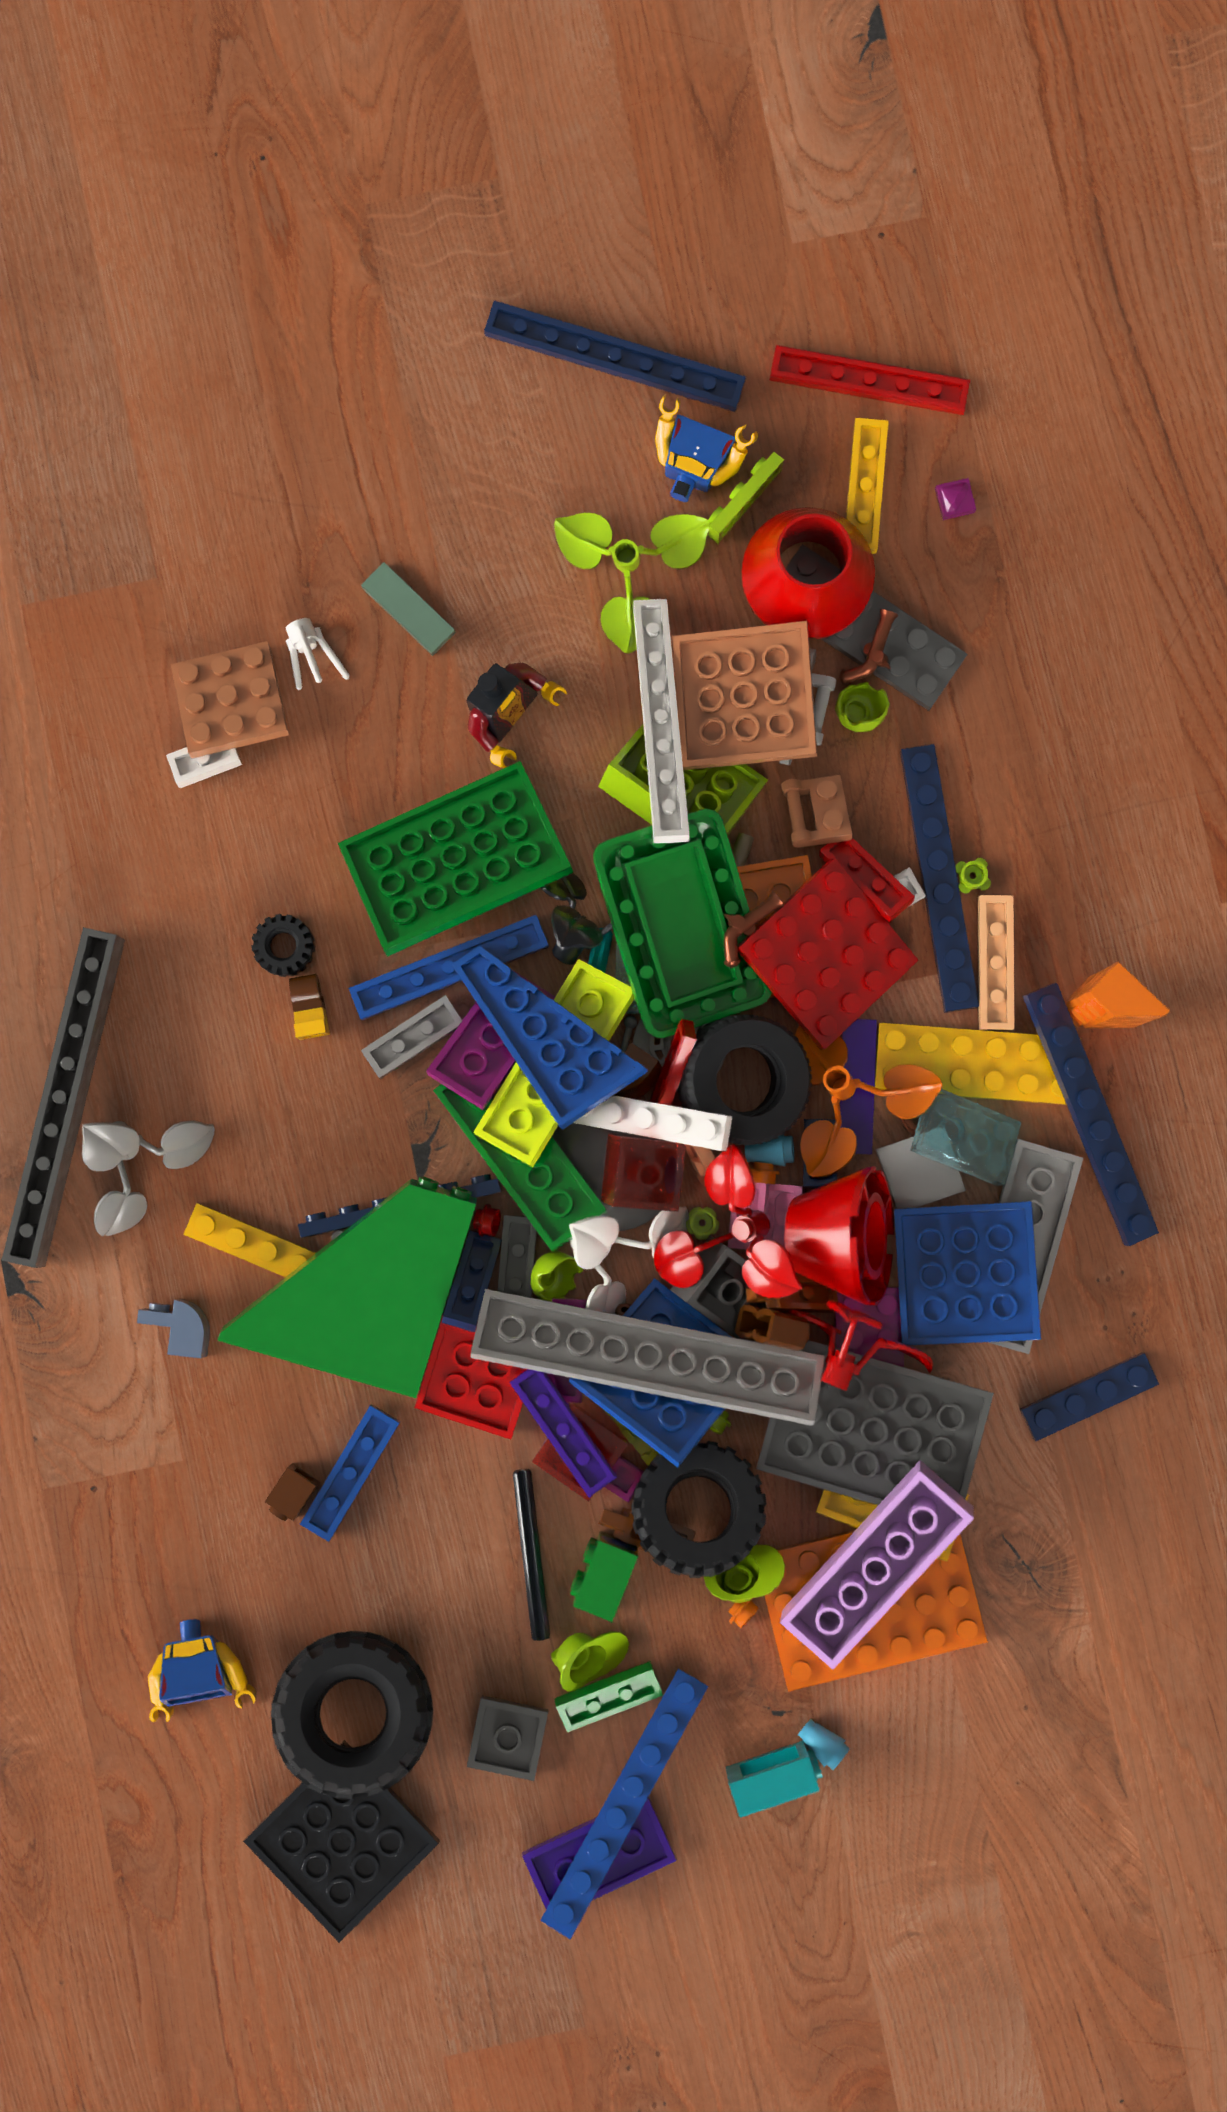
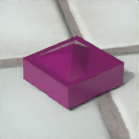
M969 478L936 485L935 492L942 520L975 513L976 506Z

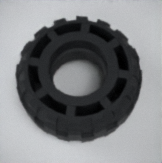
M362 1631L335 1633L321 1638L303 1649L284 1670L277 1684L271 1708L273 1739L276 1749L290 1772L307 1787L321 1794L348 1799L367 1797L385 1791L406 1776L420 1759L428 1743L433 1719L431 1691L427 1679L415 1659L396 1642L378 1634ZM350 1679L363 1680L373 1685L383 1697L386 1707V1719L381 1732L370 1743L360 1747H345L335 1743L325 1733L320 1719L321 1705L325 1695L336 1684Z

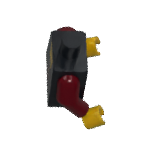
M497 663L493 664L488 672L483 673L479 677L478 684L466 700L470 711L468 720L470 734L486 752L491 751V763L501 768L507 767L503 763L504 756L515 761L517 756L514 751L499 746L498 742L502 741L538 695L537 691L541 690L542 697L554 706L560 705L553 700V695L556 691L560 690L567 695V691L562 686L553 681L546 682L547 678L526 663L508 664L505 668Z

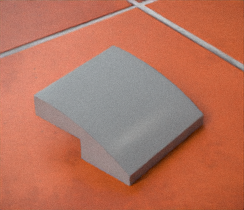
M944 1127L875 1149L896 1209L916 1208L966 1191Z

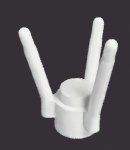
M302 618L287 625L286 631L289 639L286 640L290 651L297 690L302 689L297 649L299 653H305L315 681L317 683L322 682L319 668L312 653V650L317 647L316 642L320 644L343 678L349 679L350 675L324 639L320 627L314 628L311 619Z

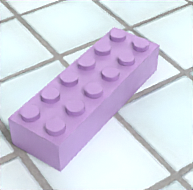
M920 1460L783 1608L780 1623L830 1668L834 1669L974 1519L973 1506Z

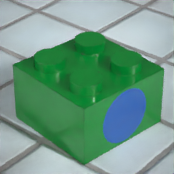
M600 1531L597 1539L591 1537L583 1555V1562L587 1563L584 1571L577 1570L570 1588V1595L574 1596L573 1607L613 1622L638 1559V1548L622 1543L620 1540L613 1538V1536Z

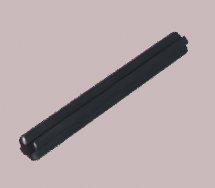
M519 1469L513 1472V1482L531 1637L535 1641L549 1639L550 1628L532 1474L530 1469Z

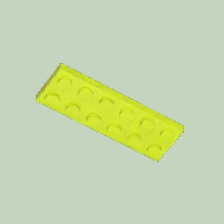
M578 959L554 1001L609 1041L635 997L631 986ZM516 1062L473 1133L518 1160L534 1167L558 1124Z

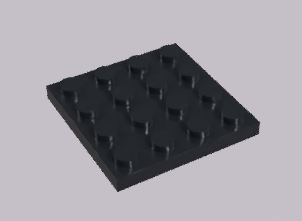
M345 1740L340 1744L341 1746L351 1747ZM301 1782L243 1842L340 1943L439 1844L440 1840L391 1788L371 1796L348 1799L321 1794Z

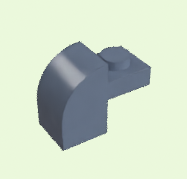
M185 1299L174 1300L173 1311H169L170 1305L161 1303H149V1308L138 1310L137 1323L171 1327L167 1355L192 1358L207 1357L210 1326L205 1313L195 1303Z

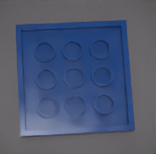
M1032 1201L894 1209L903 1344L913 1346L1042 1340Z
M655 1278L623 1314L625 1317L731 1337ZM569 1378L571 1385L676 1467L680 1466L726 1409Z

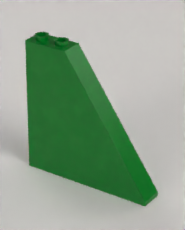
M420 1176L418 1180L410 1179L225 1324L219 1333L217 1341L416 1398L475 1210L477 1198L471 1197L472 1192L461 1187L452 1186L451 1190L438 1187L439 1182L431 1178Z

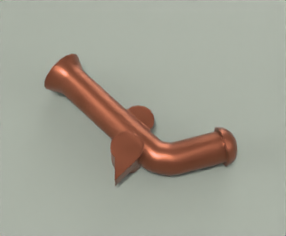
M886 609L879 610L880 620L872 643H867L863 648L864 653L867 655L866 661L861 665L846 670L842 669L839 673V678L843 684L849 685L850 682L870 676L878 666L892 669L888 662V656L883 650L892 623L898 617V614Z
M771 892L767 900L744 916L724 914L730 926L726 930L723 940L725 961L723 962L727 967L733 968L740 963L737 948L738 937L743 933L750 936L756 931V923L774 910L784 907L776 893Z

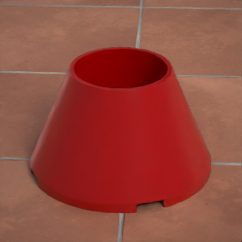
M795 508L784 511L769 519L751 538L742 562L743 591L749 606L756 616L765 625L807 621L809 638L821 639L829 637L850 626L861 615L868 604L875 582L874 558L863 534L843 516L821 508ZM801 542H815L827 547L836 556L841 573L827 583L818 585L806 584L796 580L786 571L780 556L792 545Z
M866 1167L796 1196L791 1200L785 1221V1249L793 1262L795 1273L864 1305H878L886 1293L891 1274L893 1255L887 1254V1235H894V1218L891 1194L883 1171L876 1170V1167Z

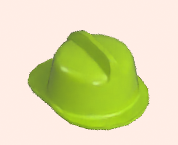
M755 1545L750 1553L731 1569L719 1575L703 1577L705 1585L712 1595L721 1600L743 1603L750 1601L752 1598L770 1594L775 1590L784 1578L785 1563L783 1557L775 1548L768 1545Z
M615 1631L602 1634L596 1638L585 1633H574L569 1636L559 1648L551 1653L552 1662L561 1673V1687L568 1692L576 1691L587 1683L615 1669L628 1652L629 1642L627 1636Z

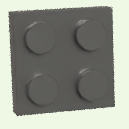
M482 1695L467 1767L534 1781L549 1709Z

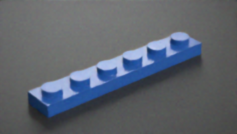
M537 914L348 988L360 1019L365 1020L461 982L462 980L452 964L478 946L484 948L504 964L548 948L549 945Z

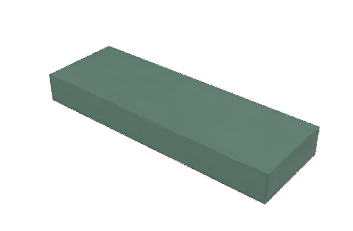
M385 562L361 584L362 589L432 656L456 633L455 629Z

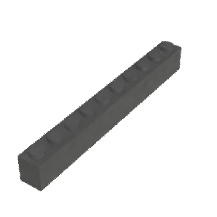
M83 927L2 1261L33 1268L46 1266L125 939L118 935Z

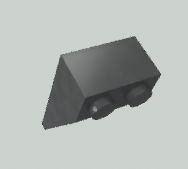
M710 1235L705 1242H708L715 1238ZM723 1243L698 1252L704 1263V1272L701 1280L688 1288L673 1286L671 1291L735 1338L747 1340L740 1338L735 1333L740 1308L744 1305L766 1308V1302H747L746 1288L749 1287L742 1276V1267L746 1260Z

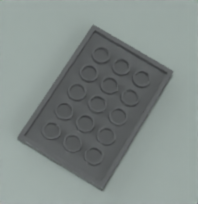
M808 1340L805 1348L800 1351L825 1356L822 1370L823 1375L827 1365L825 1360L828 1355L829 1346ZM847 1351L848 1354L856 1357L854 1361L855 1365L863 1357V1355ZM870 1358L862 1367L859 1376L853 1374L847 1391L821 1381L813 1426L770 1417L756 1469L879 1505L921 1460L966 1499L994 1393Z

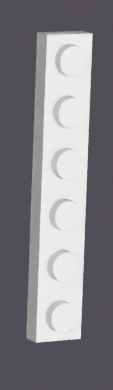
M613 1095L573 1123L727 1151L732 1117Z

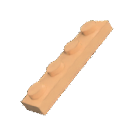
M1013 895L978 896L979 1030H1014Z

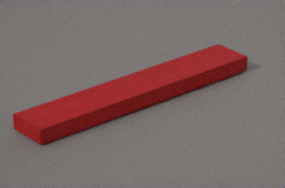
M780 345L775 347L769 381L958 415H963L965 412L970 379Z

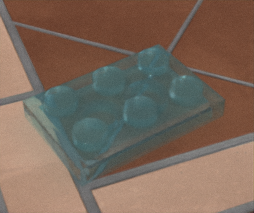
M941 1089L932 1105L926 1112L920 1115L910 1151L999 1187L1006 1183L1021 1122Z

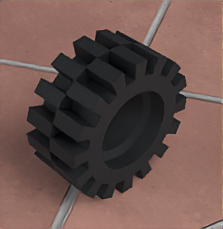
M276 914L274 918L268 917L264 919V924L261 925L259 923L256 927L258 929L257 933H253L252 936L254 944L251 945V948L255 954V960L269 973L279 975L280 977H286V975L294 976L297 975L298 971H304L307 968V963H311L313 960L312 953L315 952L314 937L310 929L301 920L288 914L286 916ZM280 933L291 934L296 941L294 953L287 958H278L271 950L273 938Z

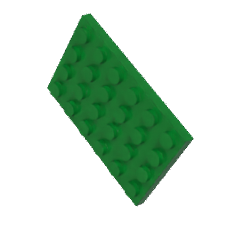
M521 761L338 843L387 957L574 873Z

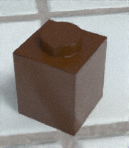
M292 1463L286 1468L265 1500V1503L271 1506L269 1511L279 1519L286 1521L289 1518L294 1521L320 1484V1481Z

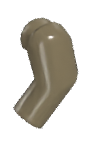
M738 833L732 850L737 867L744 866L747 862L754 840L750 835Z

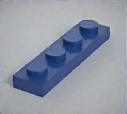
M372 1404L369 1406L302 1519L301 1526L328 1542L332 1539L400 1424L399 1420Z

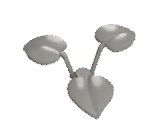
M122 1121L83 1124L82 1157L84 1163L89 1169L94 1171H107L118 1166L124 1187L123 1192L110 1191L98 1202L94 1212V1226L99 1235L111 1236L130 1229L140 1222L147 1210V1201L144 1195L140 1192L130 1193L131 1187L123 1160L134 1158L141 1145L157 1156L164 1155L163 1163L167 1168L181 1169L188 1167L198 1161L210 1147L215 1131L214 1125L199 1121H183L174 1124L162 1136V1148H157L145 1141L132 1127Z

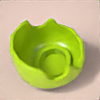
M868 682L847 686L838 695L835 711L841 724L847 729L854 732H870L883 722L890 703L884 689L876 690Z
M559 1251L543 1254L533 1266L530 1279L531 1289L537 1298L544 1301L552 1302L553 1297L564 1298L570 1290L576 1288L574 1276L576 1273H582L583 1268L578 1266L575 1257Z

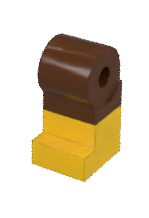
M317 974L289 978V989L295 1021V1037L299 1040L330 1035L324 997L321 993Z

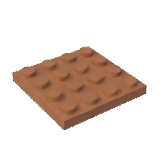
M807 621L672 636L683 770L818 757Z

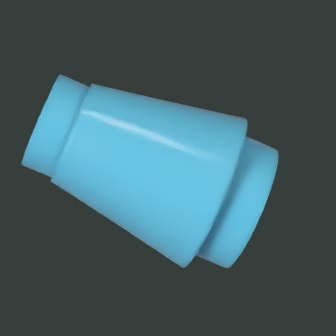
M783 1134L767 1143L745 1145V1158L747 1162L770 1163L778 1166L794 1163L793 1136H784Z
M812 1719L798 1733V1736L803 1739L807 1747L814 1751L816 1758L823 1767L827 1765L832 1770L838 1766L850 1750L844 1744L845 1739L815 1723Z

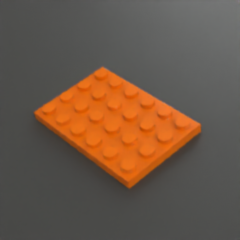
M855 1530L776 1549L783 1557L785 1563L784 1578L775 1590L770 1594L764 1595L788 1692L987 1643L961 1534L954 1540L948 1561L937 1558L834 1669L830 1668L780 1623L783 1608Z

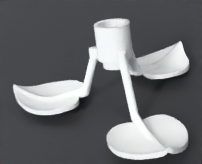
M670 1206L658 1213L650 1226V1241L648 1242L618 1237V1223L610 1216L589 1217L569 1225L573 1237L570 1240V1245L574 1249L576 1263L583 1269L595 1268L604 1280V1284L596 1285L592 1289L587 1299L586 1309L615 1314L616 1307L626 1302L624 1284L619 1281L612 1282L611 1277L600 1265L609 1254L611 1245L619 1243L642 1249L652 1248V1256L654 1258L657 1244L663 1236L676 1230L687 1231L686 1221L689 1219L685 1206Z

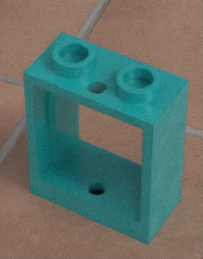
M803 1741L725 1767L729 1787L740 1818L818 1792L820 1789L817 1780L823 1778L814 1751L806 1750Z

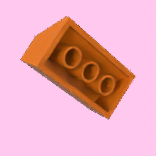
M1119 962L1089 976L1065 1001L1074 1025L1077 1027L1083 1025L1086 1029L1134 1028L1164 1017L1170 1012L1164 1004Z

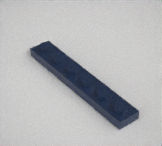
M491 1174L471 1178L472 1185L461 1187L471 1191V1197L475 1198L502 1192L499 1179L492 1180ZM458 1182L438 1185V1187L451 1190L452 1186L458 1187ZM386 1198L371 1201L373 1207L359 1210L358 1204L338 1208L340 1215L326 1218L325 1212L305 1216L306 1223L298 1224L300 1237L304 1238L349 1228Z

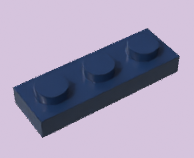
M469 1230L442 1323L475 1332L485 1289H488L502 1239L485 1234L481 1237L479 1233Z

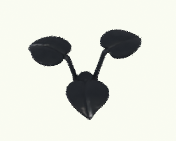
M571 873L540 887L546 894L555 899L568 900L569 906H556L551 915L552 928L556 939L552 953L559 961L568 965L575 964L584 948L590 950V948L599 946L603 941V936L613 929L610 922L600 930L594 922L586 919L585 916H581L575 910L577 904L575 899L584 900L587 896V891L579 877Z

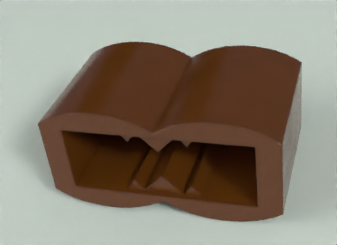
M744 1305L739 1311L735 1333L743 1339L800 1351L805 1348V1344L809 1339L810 1323L807 1319L800 1316L752 1305Z

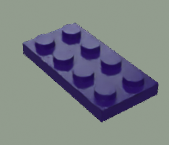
M649 1797L593 1900L677 1861ZM596 1818L522 1852L524 1862L545 1909H547Z

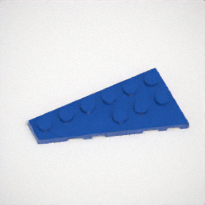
M478 946L452 964L562 1130L648 1072L644 1066L634 1061L613 1043L600 1036L594 1029L553 999L547 997L537 987L524 980L481 946Z

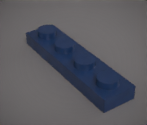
M1141 1352L1022 1407L1020 1412L1033 1440L1038 1441L1159 1385V1382L1145 1353Z

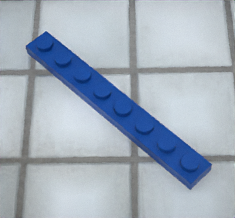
M678 1669L540 1920L569 1939L573 1937L706 1693L708 1685L681 1669Z

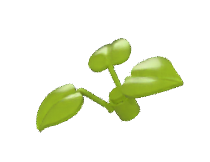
M580 513L568 517H559L554 521L555 535L559 548L572 565L581 569H593L600 563L602 554L605 556L612 555L617 569L624 572L627 599L615 597L609 600L602 609L600 620L606 636L622 652L627 654L637 650L633 602L634 600H650L643 596L633 598L631 572L638 568L641 561L640 555L657 556L662 554V559L667 566L675 569L688 568L700 559L705 548L710 525L707 519L688 514L673 515L660 520L651 531V540L657 549L644 548L642 545L637 546L629 539L620 540L614 546L606 549L612 542L613 534L609 522L604 517L595 513Z

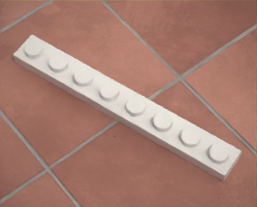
M667 599L634 600L633 613L654 843L689 842Z

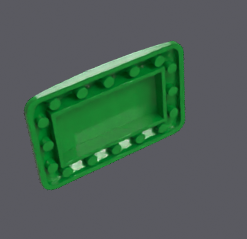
M701 809L687 814L689 842L654 843L651 825L605 840L595 848L593 854L594 865L609 918L644 1027L649 1034L658 1038L675 1035L679 1021L682 1019L693 1021L695 1028L760 1006L767 1002L772 993L739 952L738 959L740 963L736 967H727L723 962L725 961L723 940L726 930L730 927L724 914L744 916L750 910L724 822L720 814L711 809ZM744 933L741 934L737 939V945L740 942H742L747 937V935H745Z

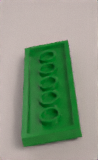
M442 1084L433 1090L553 1253L573 1238L570 1224L589 1217L603 1216L608 1212L553 1137L550 1138L534 1167H531L473 1133L497 1092L483 1111Z

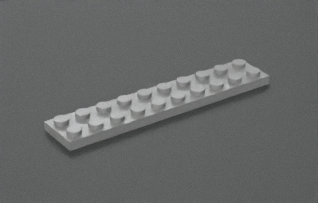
M485 1289L471 1349V1358L812 1426L816 1417L825 1357L823 1355L794 1351L777 1346Z

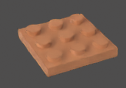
M268 641L171 664L188 754L191 759L289 735Z

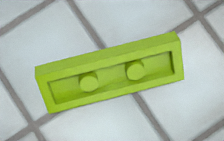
M773 452L768 459L762 457L751 470L753 476L746 484L740 482L731 492L729 498L732 500L724 509L719 506L708 519L710 523L708 536L717 544L782 471L784 459L777 453Z

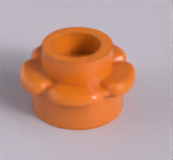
M754 1162L753 1169H751L755 1183L773 1185L776 1183V1175H780V1172L773 1171L774 1165L770 1163Z
M754 1598L747 1602L734 1603L728 1611L732 1615L729 1620L731 1624L734 1622L742 1629L759 1610V1607L752 1602Z

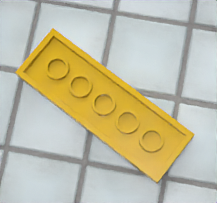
M878 1023L875 1059V1087L878 1089L886 1090L884 1075L893 1067L916 1065L930 1070L941 1079L943 1087L938 1095L1067 1105L1040 1038L1036 1034Z

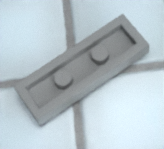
M445 995L362 1049L361 1052L378 1078L382 1079L455 1031L462 1022V1019Z

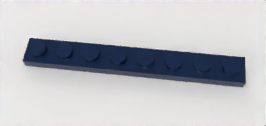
M495 300L493 301L484 329L486 337L736 412L746 377Z
M935 745L901 749L900 756L922 886L926 894L925 903L944 1013L978 1008L979 1002Z
M1052 983L1022 996L1124 1246H1132L1158 1234L1159 1231L1058 984Z

